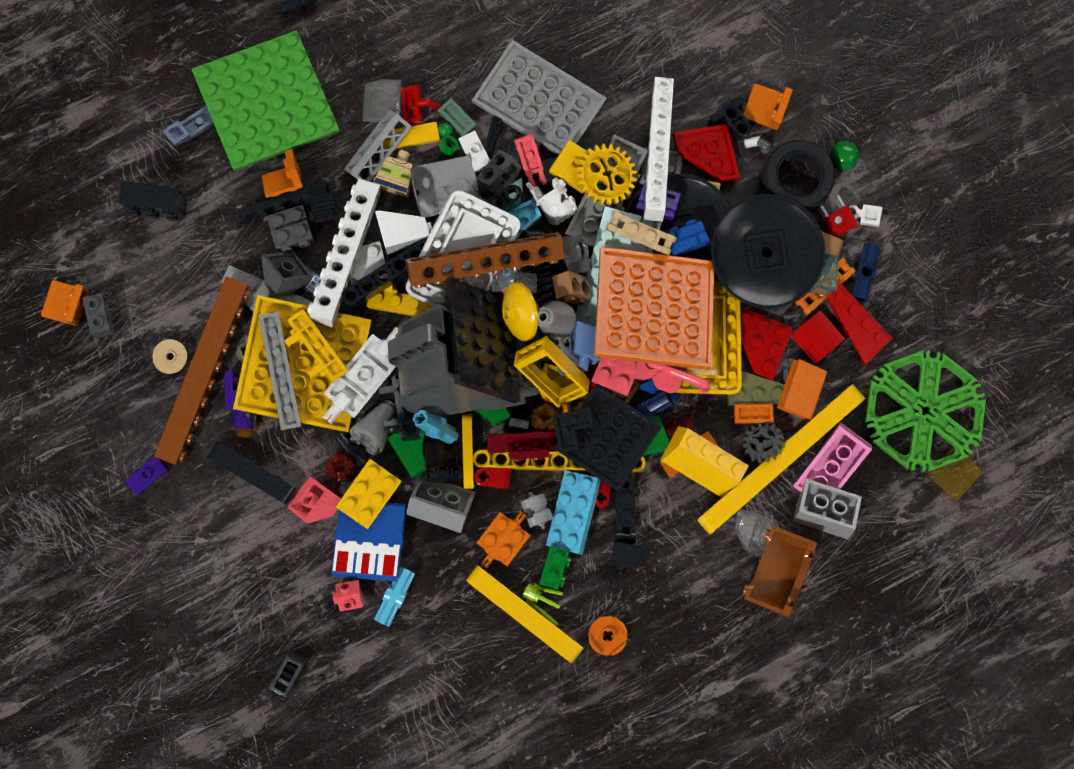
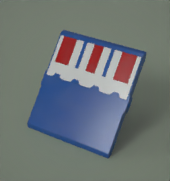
M386 503L368 529L339 510L334 540L332 576L398 582L401 552L404 544L406 504Z

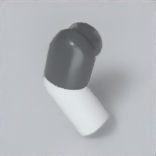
M760 136L744 139L745 148L758 146L764 154L771 151L772 145L770 141Z

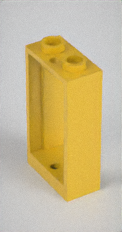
M547 336L516 352L514 366L557 407L568 404L588 393L590 379ZM548 356L574 383L560 389L533 362Z

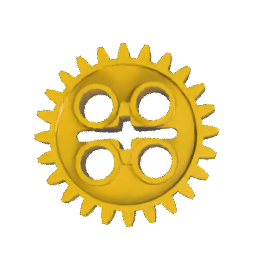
M602 144L600 149L595 145L593 150L589 148L587 154L584 153L581 156L583 160H579L577 163L581 166L575 169L576 172L580 173L576 175L575 179L581 180L577 186H583L581 193H588L586 199L591 196L593 197L592 203L599 200V204L602 206L606 201L607 206H610L613 201L616 205L619 203V199L624 201L626 199L625 195L629 196L631 194L629 190L635 188L631 184L637 181L636 178L632 177L637 173V171L632 170L635 163L629 164L632 157L625 158L626 151L620 153L619 146L613 150L612 144H610L608 149H606L605 144ZM607 160H613L615 162V167L610 166ZM590 166H596L598 173L592 172ZM614 177H619L622 180V184H617ZM597 183H602L605 190H599Z

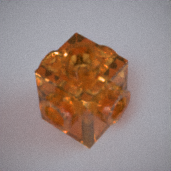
M546 402L532 411L530 424L535 431L555 430L552 415L558 413Z

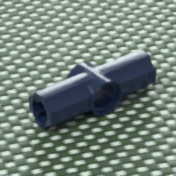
M864 243L859 265L855 272L856 278L851 295L860 302L868 301L873 277L876 274V264L880 252V246L877 244ZM863 268L869 271V276L862 274Z
M661 391L652 398L638 403L633 408L649 419H653L659 412L674 403L669 393Z

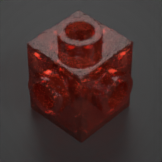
M339 453L327 459L328 465H325L327 476H331V479L343 482L349 480V476H353L352 471L355 470L354 463L347 455ZM340 465L345 467L343 472L338 471Z

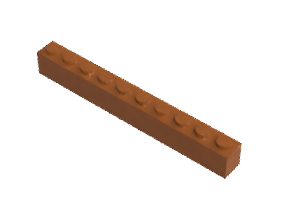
M225 276L154 457L174 465H180L181 462L185 461L187 457L186 449L188 444L191 445L195 436L193 434L195 426L198 427L202 416H200L201 411L208 404L209 398L207 396L209 391H212L216 384L215 376L222 369V358L230 349V344L228 343L231 336L234 337L237 331L236 323L243 316L244 303L251 296V287L248 284Z

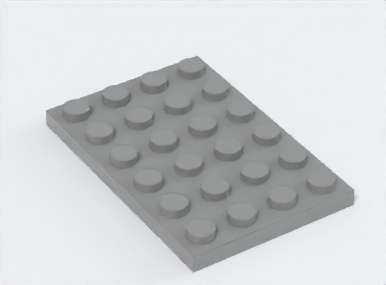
M512 40L472 99V103L493 116L496 115L501 118L504 123L525 136L533 134L534 140H537L543 147L559 156L569 140L575 144L579 143L607 98Z

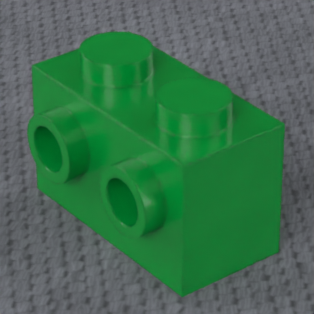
M550 546L539 585L556 590L559 589V586L563 587L566 578L563 575L564 568H569L572 558L568 556V551Z

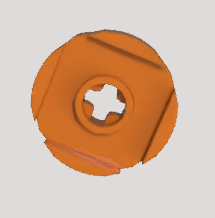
M611 616L600 617L590 626L588 632L589 643L599 654L605 656L615 655L622 651L626 645L627 629L617 618ZM604 631H611L613 633L611 641L608 639L603 640Z

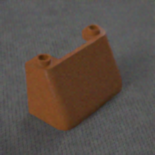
M772 526L771 530L767 529L764 540L767 541L754 578L750 585L746 583L742 595H745V600L790 619L815 555L817 542Z

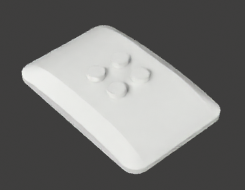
M456 190L449 196L419 257L514 240L520 229V221L508 212L464 191ZM505 253V254H503V255L501 256V259H500L501 261L504 260V258H505V256L507 255V253ZM484 257L481 264H488L490 257ZM464 261L462 268H468L471 265V261ZM446 264L443 267V271H450L452 264ZM427 267L424 270V275H430L433 272V268ZM488 272L484 273V276L481 277L466 276L464 280L460 281L488 292L496 274ZM408 279L406 291L409 295L434 307L439 304L445 307V283H427L425 287L416 288L411 286Z

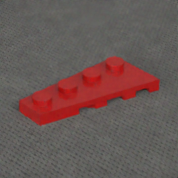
M840 283L825 298L836 317L842 323V328L851 339L854 349L859 353L863 365H866L892 337Z

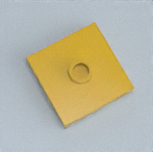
M569 140L550 168L549 173L559 179H563L565 183L581 192L583 186H577L581 180L575 179L576 175L580 173L576 172L575 169L581 167L577 163L579 160H583L581 156L584 153L587 154V151ZM594 165L590 166L592 172H594L597 168Z

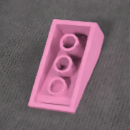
M840 422L793 487L801 492L805 480L809 479L841 489L872 450V445Z

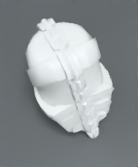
M557 177L552 180L554 190L546 195L543 194L538 186L533 187L530 182L526 183L527 188H529L530 193L533 195V199L537 202L536 205L540 206L550 224L559 225L560 222H564L565 219H569L571 215L575 214L577 210L576 202L572 196L568 197L567 189L565 188L566 183L563 179L558 180Z

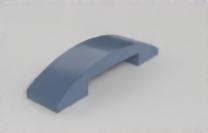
M204 106L183 121H176L164 129L163 133L176 146L203 133L213 126L214 123L207 106Z

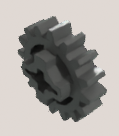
M768 422L764 426L758 423L757 428L751 426L752 431H746L748 437H743L745 444L742 446L746 455L750 456L752 461L757 459L759 463H762L763 459H765L769 463V458L776 459V453L782 454L780 448H785L783 443L785 438L781 429H777L775 424L770 427Z

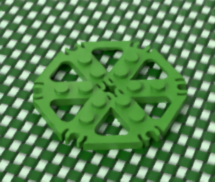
M923 350L887 363L878 370L882 373V378L874 375L872 377L873 380H870L865 423L873 422L868 424L866 429L874 428L875 433L869 437H879V439L872 442L907 470L909 469L910 462L911 471H914L915 465L919 464L922 473L925 472L926 465L927 472L967 458L969 457L968 455L973 453L969 449V444L978 447L981 442L986 399L978 400L984 397L985 393L977 394L975 391L981 384L971 385L978 382L976 378L944 353L941 354V360H939L940 352L935 354V358H931L930 350H927L924 356ZM917 363L920 366L918 390L916 391L895 374L896 369ZM947 368L962 380L963 385L958 389L938 396L941 369ZM880 391L885 392L902 405L904 409L882 417L876 416L875 403L877 393ZM966 406H972L975 410L973 429L968 432L946 414ZM921 407H928V413L930 414L922 415L923 410ZM913 426L908 455L900 454L887 443L886 438L888 435ZM933 431L954 447L955 451L952 455L936 461L930 458Z

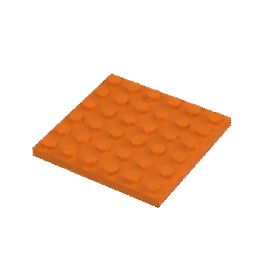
M601 247L599 254L594 356L710 370L712 367L714 269L712 262Z

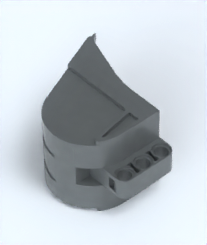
M441 304L403 322L398 327L396 338L387 343L389 363L396 366L399 370L400 402L406 410L416 414L419 410H425L432 415L446 416L478 409L491 411L525 404L526 397L539 394L537 387H524L523 374L518 369L520 401L517 403L455 384L453 368H448L447 351H452L448 309Z

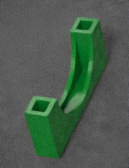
M506 408L491 411L484 409L471 411L486 418L494 428L511 417ZM420 429L421 439L404 442L401 440L400 433L390 432L391 436L388 437V440L412 479L425 472L424 441L426 431Z

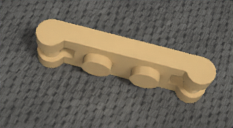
M612 212V220L610 224H607V230L668 256L672 251L670 248L676 242L677 237L618 212ZM619 220L624 222L622 229L617 227ZM660 238L665 239L663 246L658 245Z

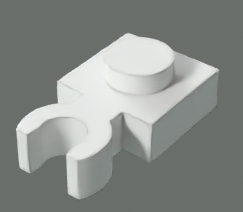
M863 204V209H859L855 205L849 206L851 211L856 212L855 218L861 219V225L879 227L882 207Z

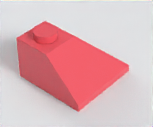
M310 476L287 508L306 523H312L332 517L338 510L336 505L341 498Z

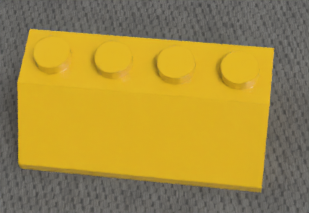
M679 426L660 459L661 462L720 497L726 495L740 483L749 466L689 428Z

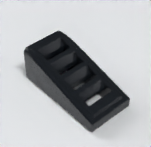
M290 651L286 655L269 689L286 698L307 660ZM285 667H287V668L291 669L292 671H294L295 674H293V673L287 671V670L285 669ZM281 674L290 678L291 681H288L285 678L281 677ZM277 681L286 685L287 688L285 689L284 687L276 684Z

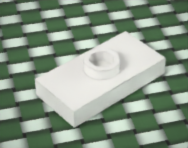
M473 131L458 138L465 155L469 156L474 172L476 173L484 169L490 162V159L476 132Z

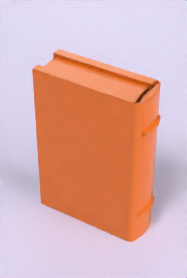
M800 359L798 361L793 360L777 408L804 420H812L827 371Z

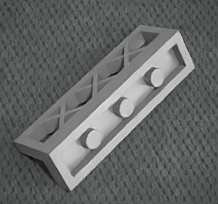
M389 109L344 170L356 179L364 180L358 174L363 168H369V174L365 181L370 182L383 165L385 159L392 154L412 126ZM400 121L405 127L401 132L395 133L394 126ZM391 137L392 144L390 147L383 148L385 138ZM380 153V160L372 163L371 157L373 154Z

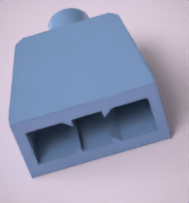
M577 321L570 334L569 356L578 360L577 367L581 371H587L589 364H596L601 357L594 356L595 327Z

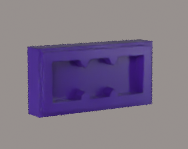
M153 457L125 481L136 495L139 496L169 470L159 458Z

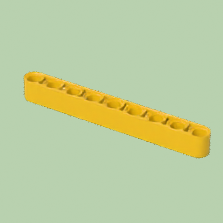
M478 450L473 456V462L478 468L588 472L582 467H576L573 461L559 452H549V457L544 458L545 463L542 466L536 465L532 458L526 459L525 464L518 465L514 460H510L507 453L489 454L487 450ZM479 455L487 456L485 464L477 463L476 459ZM504 455L507 458L506 463L503 465L497 464V456ZM643 456L640 459L641 467L634 468L632 473H638L645 467L646 462ZM562 457L565 461L564 465L556 466L553 461L554 458Z

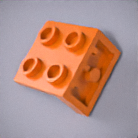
M754 84L743 115L749 121L778 130L793 89L786 87L782 93Z
M292 149L285 151L286 159H283L284 169L262 175L266 198L276 197L282 193L296 191L303 187L299 166Z
M53 280L41 316L78 327L84 310L83 298L88 297L90 290L82 285L76 284L73 286Z

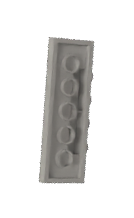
M614 134L610 144L613 145V150L619 146L620 153L626 151L625 158L632 157L629 164L635 163L632 170L637 171V173L632 177L637 179L634 183L637 184L641 176L638 172L648 150ZM608 159V164L612 167H615V162L611 159ZM614 177L617 184H622V180L619 177ZM597 183L599 190H605L602 183ZM629 190L631 194L629 196L625 195V200L629 201L633 190ZM585 192L565 236L582 234V238L586 241L587 246L594 249L605 206L624 211L625 207L622 206L624 201L620 199L616 205L612 201L611 205L607 206L605 201L600 206L599 200L592 203V196L586 199L588 193Z

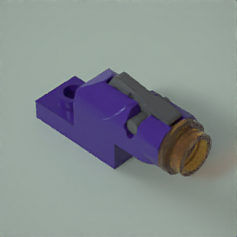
M225 371V409L227 411H235L233 419L236 437H252V432H254L256 427L257 414L233 409L239 376L234 371Z

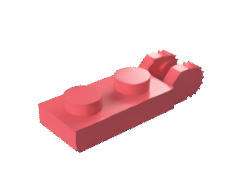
M533 134L515 139L514 143L528 182L535 187L532 174L538 173L542 186L546 185L543 165Z

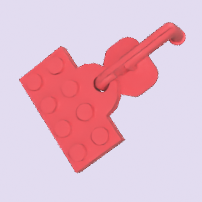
M601 357L592 378V383L627 397L635 379L647 380L652 378L655 387L667 393L677 392L683 381L698 386L699 392L702 394L708 393L710 389V382L708 380L688 373L687 367L647 363L646 366L645 362Z

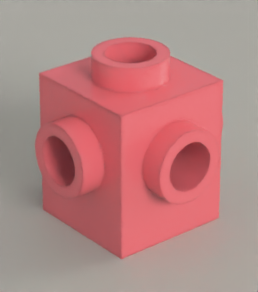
M359 580L335 584L336 592L333 593L334 604H338L340 611L363 607V596Z

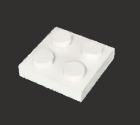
M380 242L361 247L350 278L351 285L385 264ZM382 274L380 280H387L389 275Z

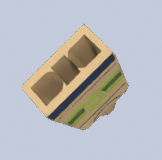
M399 150L397 158L388 156L374 178L373 183L379 184L382 190L409 198L412 183L410 168L413 167L411 163L407 162L410 153Z

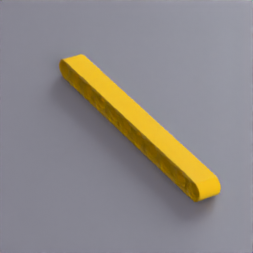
M853 384L850 385L784 443L785 448H780L782 454L776 453V459L769 458V463L764 460L741 480L738 485L701 515L697 521L709 535L713 533L857 407L865 397Z

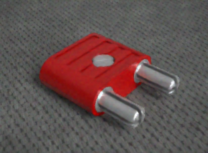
M837 196L834 200L839 207L838 211L829 215L824 206H820L818 211L823 217L822 222L829 234L839 238L859 226V223L849 206H846L841 197Z

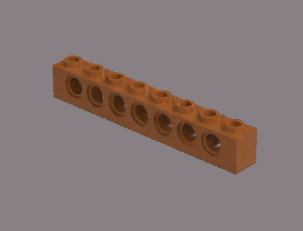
M556 232L406 259V265L411 286L421 288L425 287L427 283L443 284L449 277L460 281L464 280L466 276L481 277L484 276V273L488 272L499 274L505 269L520 270L522 266L527 265L529 267H537L544 262L554 264L558 263L560 259H565L562 236ZM541 247H546V252L542 255H539V249ZM523 250H528L527 256L520 258V253ZM508 253V260L501 261V256ZM484 257H490L488 264H481ZM464 261H471V265L468 268H462ZM446 264H452L450 271H443V267ZM427 267L433 268V272L430 275H424V270Z

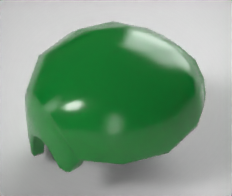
M845 140L839 141L832 146L830 159L834 164V168L848 171L856 166L859 152L855 144Z

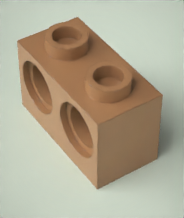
M571 271L552 276L556 299L562 300L565 303H572L575 306L583 305L585 301L592 299L586 276Z

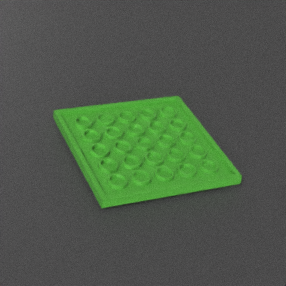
M297 30L191 69L234 172L285 153L287 150H293L339 132L338 125Z

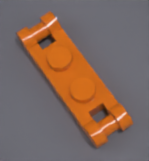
M844 257L819 278L814 287L804 297L794 302L797 306L800 305L804 309L803 312L806 315L826 299L825 297L838 284H842L856 272L853 267L846 263L847 260ZM839 268L845 272L844 275L838 271ZM808 296L813 301L811 305L805 300Z

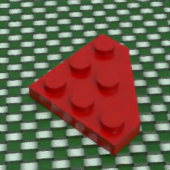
M727 124L673 133L672 137L676 153L720 183L740 178Z
M740 307L741 347L749 360L753 373L773 381L793 328Z

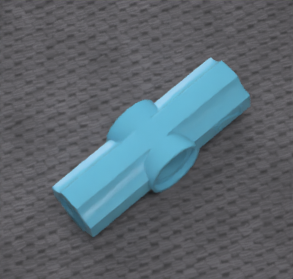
M419 410L418 413L414 414L413 421L415 426L426 431L425 435L440 439L448 444H452L458 439L459 433H457L456 428L446 423L447 419L432 415L425 410Z
M400 566L398 582L393 581L388 586L374 620L390 627L398 608H401L408 594L407 590L415 573Z

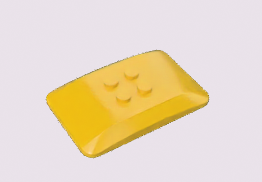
M714 280L712 367L710 370L688 368L687 372L710 382V389L706 394L733 395L738 393L742 387L740 301L729 294L719 281ZM685 381L682 382L680 389L675 392L702 394L699 392L698 386Z

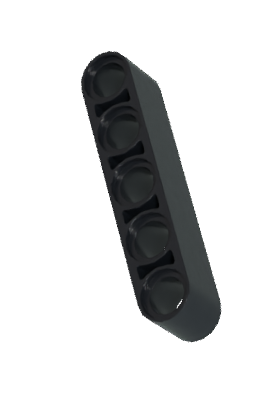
M219 441L215 443L207 456L210 460L285 505L289 504L297 491L296 487Z

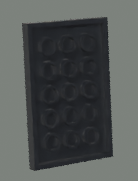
M449 277L445 280L455 384L512 403L519 402L520 393L517 368L514 366L513 334L503 318V297Z

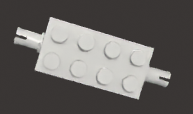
M397 327L394 328L386 340H380L372 334L347 364L346 368L349 372L332 383L325 391L324 395L332 400L333 403L322 416V418L327 420L332 414L331 418L327 421L332 425L342 411L355 418L396 366L389 363L387 343L396 338L395 335L398 333Z

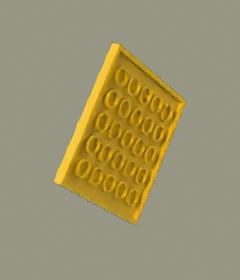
M257 295L233 409L278 418L258 316L278 312L285 340L291 336L290 331L292 330L287 319L302 309L307 313L309 306ZM338 313L333 327L316 322L313 323L346 367L366 343L371 320ZM299 342L291 345L290 349L285 344L300 423L349 432L352 416L347 412L342 411L332 425L327 422L332 414L327 420L322 418L333 404L332 400L324 395L325 391L332 384L331 380L327 375L323 378L319 375L311 380L307 371L313 370L314 366H316L312 354L304 344L301 346Z

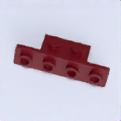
M555 430L487 435V452L489 454L507 453L510 460L523 461L524 459L531 458L533 460H542L549 457V450H555L553 448L557 444Z

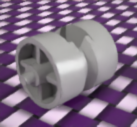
M530 492V497L521 502L524 512L528 513V524L530 528L541 526L542 529H545L546 522L554 519L550 509L546 508L548 504L544 493L535 496Z

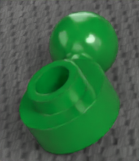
M442 123L438 128L440 136L443 137L439 141V148L443 153L453 155L459 148L458 141L451 136L453 133L452 125Z

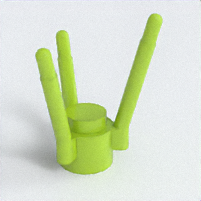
M536 583L534 586L528 584L522 598L526 599L527 604L535 608L551 623L558 626V623L533 601L537 603L538 600H541L559 609L560 605L541 596V591L557 595H563V592L542 587Z

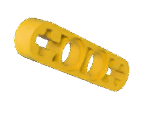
M462 414L464 489H474L472 414Z

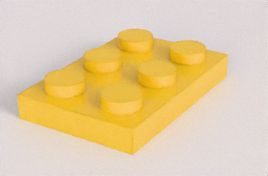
M369 459L336 505V508L368 529L402 481Z

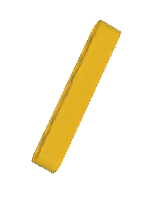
M477 565L466 579L470 585L571 664L584 649L480 566Z

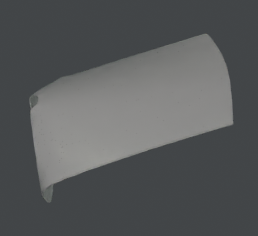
M469 156L410 168L413 189L421 217L439 215L451 193L456 190L464 191L479 198L477 179ZM416 190H418V191L420 192V195H419L418 197H417Z

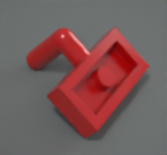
M419 85L401 88L402 116L410 125L423 123L422 107L429 106L435 110L441 107L440 103L432 99H422L421 86Z

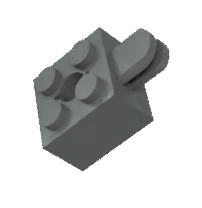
M582 234L562 237L565 259H560L556 268L560 270L559 274L571 271L586 276L591 271L592 263L588 257V246L582 238Z

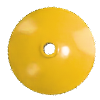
M512 283L504 293L502 303L503 318L510 332L521 341L531 340L535 336L538 327L536 303L530 290L523 283Z

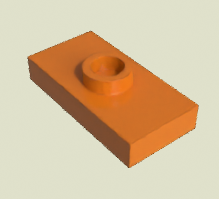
M734 404V424L774 423L773 404Z

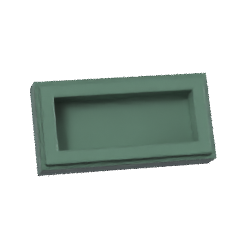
M452 98L438 109L439 114L461 136L470 133L477 126Z

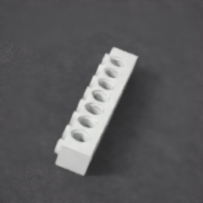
M655 77L653 85L644 220L663 222L665 214L674 82L672 78Z
M358 179L357 184L352 186V198L345 205L344 211L346 214L344 218L341 217L338 226L340 231L333 238V250L328 252L326 258L328 264L321 271L320 279L322 280L320 286H316L314 302H310L307 313L313 322L329 327L334 325L343 300L342 292L348 286L381 194L379 184ZM359 200H365V201H366V202L363 203V204L358 203ZM354 216L360 217L359 220H352ZM347 233L355 234L352 237L345 236ZM343 249L348 250V253L341 254L339 252ZM336 266L342 267L340 271L333 270ZM330 283L336 284L334 288L327 287ZM324 300L330 301L326 306L321 305V302Z

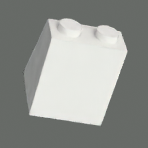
M375 211L388 256L406 251V248L409 249L427 238L432 231L431 223H426L425 217Z

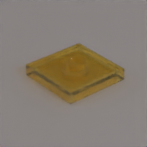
M954 447L943 458L952 455L955 451ZM964 458L932 470L927 475L955 501H958L983 472L968 458Z

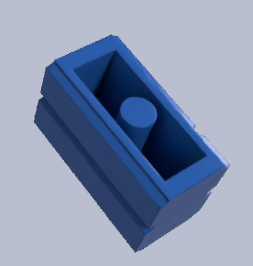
M696 219L690 220L682 228L676 226L667 230V234L677 237L676 242L670 248L672 256L678 257L709 244V238L701 220L697 222Z

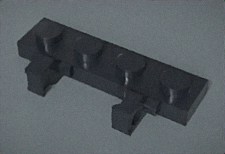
M399 372L391 373L392 383L386 387L378 388L379 399L387 398L389 400L392 398V401L395 400L397 410L395 419L391 421L383 420L385 433H400L402 442L421 439L420 428L415 426L413 421L415 413L406 410L400 402Z

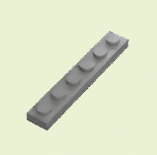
M273 312L259 315L281 430L301 427L279 313Z

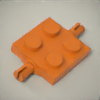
M522 511L514 520L507 518L499 512L477 541V544L488 554L481 563L484 567L487 568L494 559L508 567L529 540L531 535L524 531L520 525L525 517H527Z

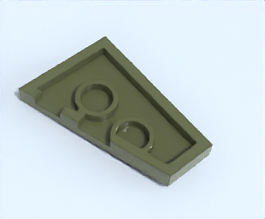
M742 372L741 390L736 394L727 395L728 406H734V404L778 405L785 384Z

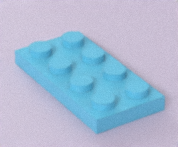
M564 471L546 546L583 555L601 483L600 479Z

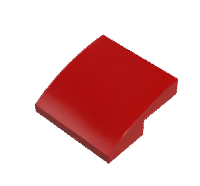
M821 310L790 335L815 364L845 340L843 335Z

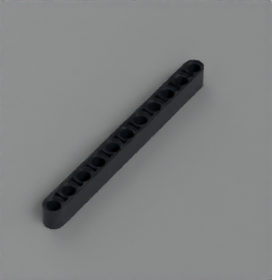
M509 185L485 200V202L491 205L502 203L503 206L499 209L509 212L522 203L523 195L518 185ZM513 192L519 194V196L515 199L509 197V195ZM428 237L347 287L342 292V299L345 304L350 308H356L408 276L406 259L412 258L416 253H421ZM403 263L406 265L403 270H396L398 264ZM382 274H389L387 280H380ZM366 284L373 285L370 291H364ZM356 294L354 301H347L349 295Z

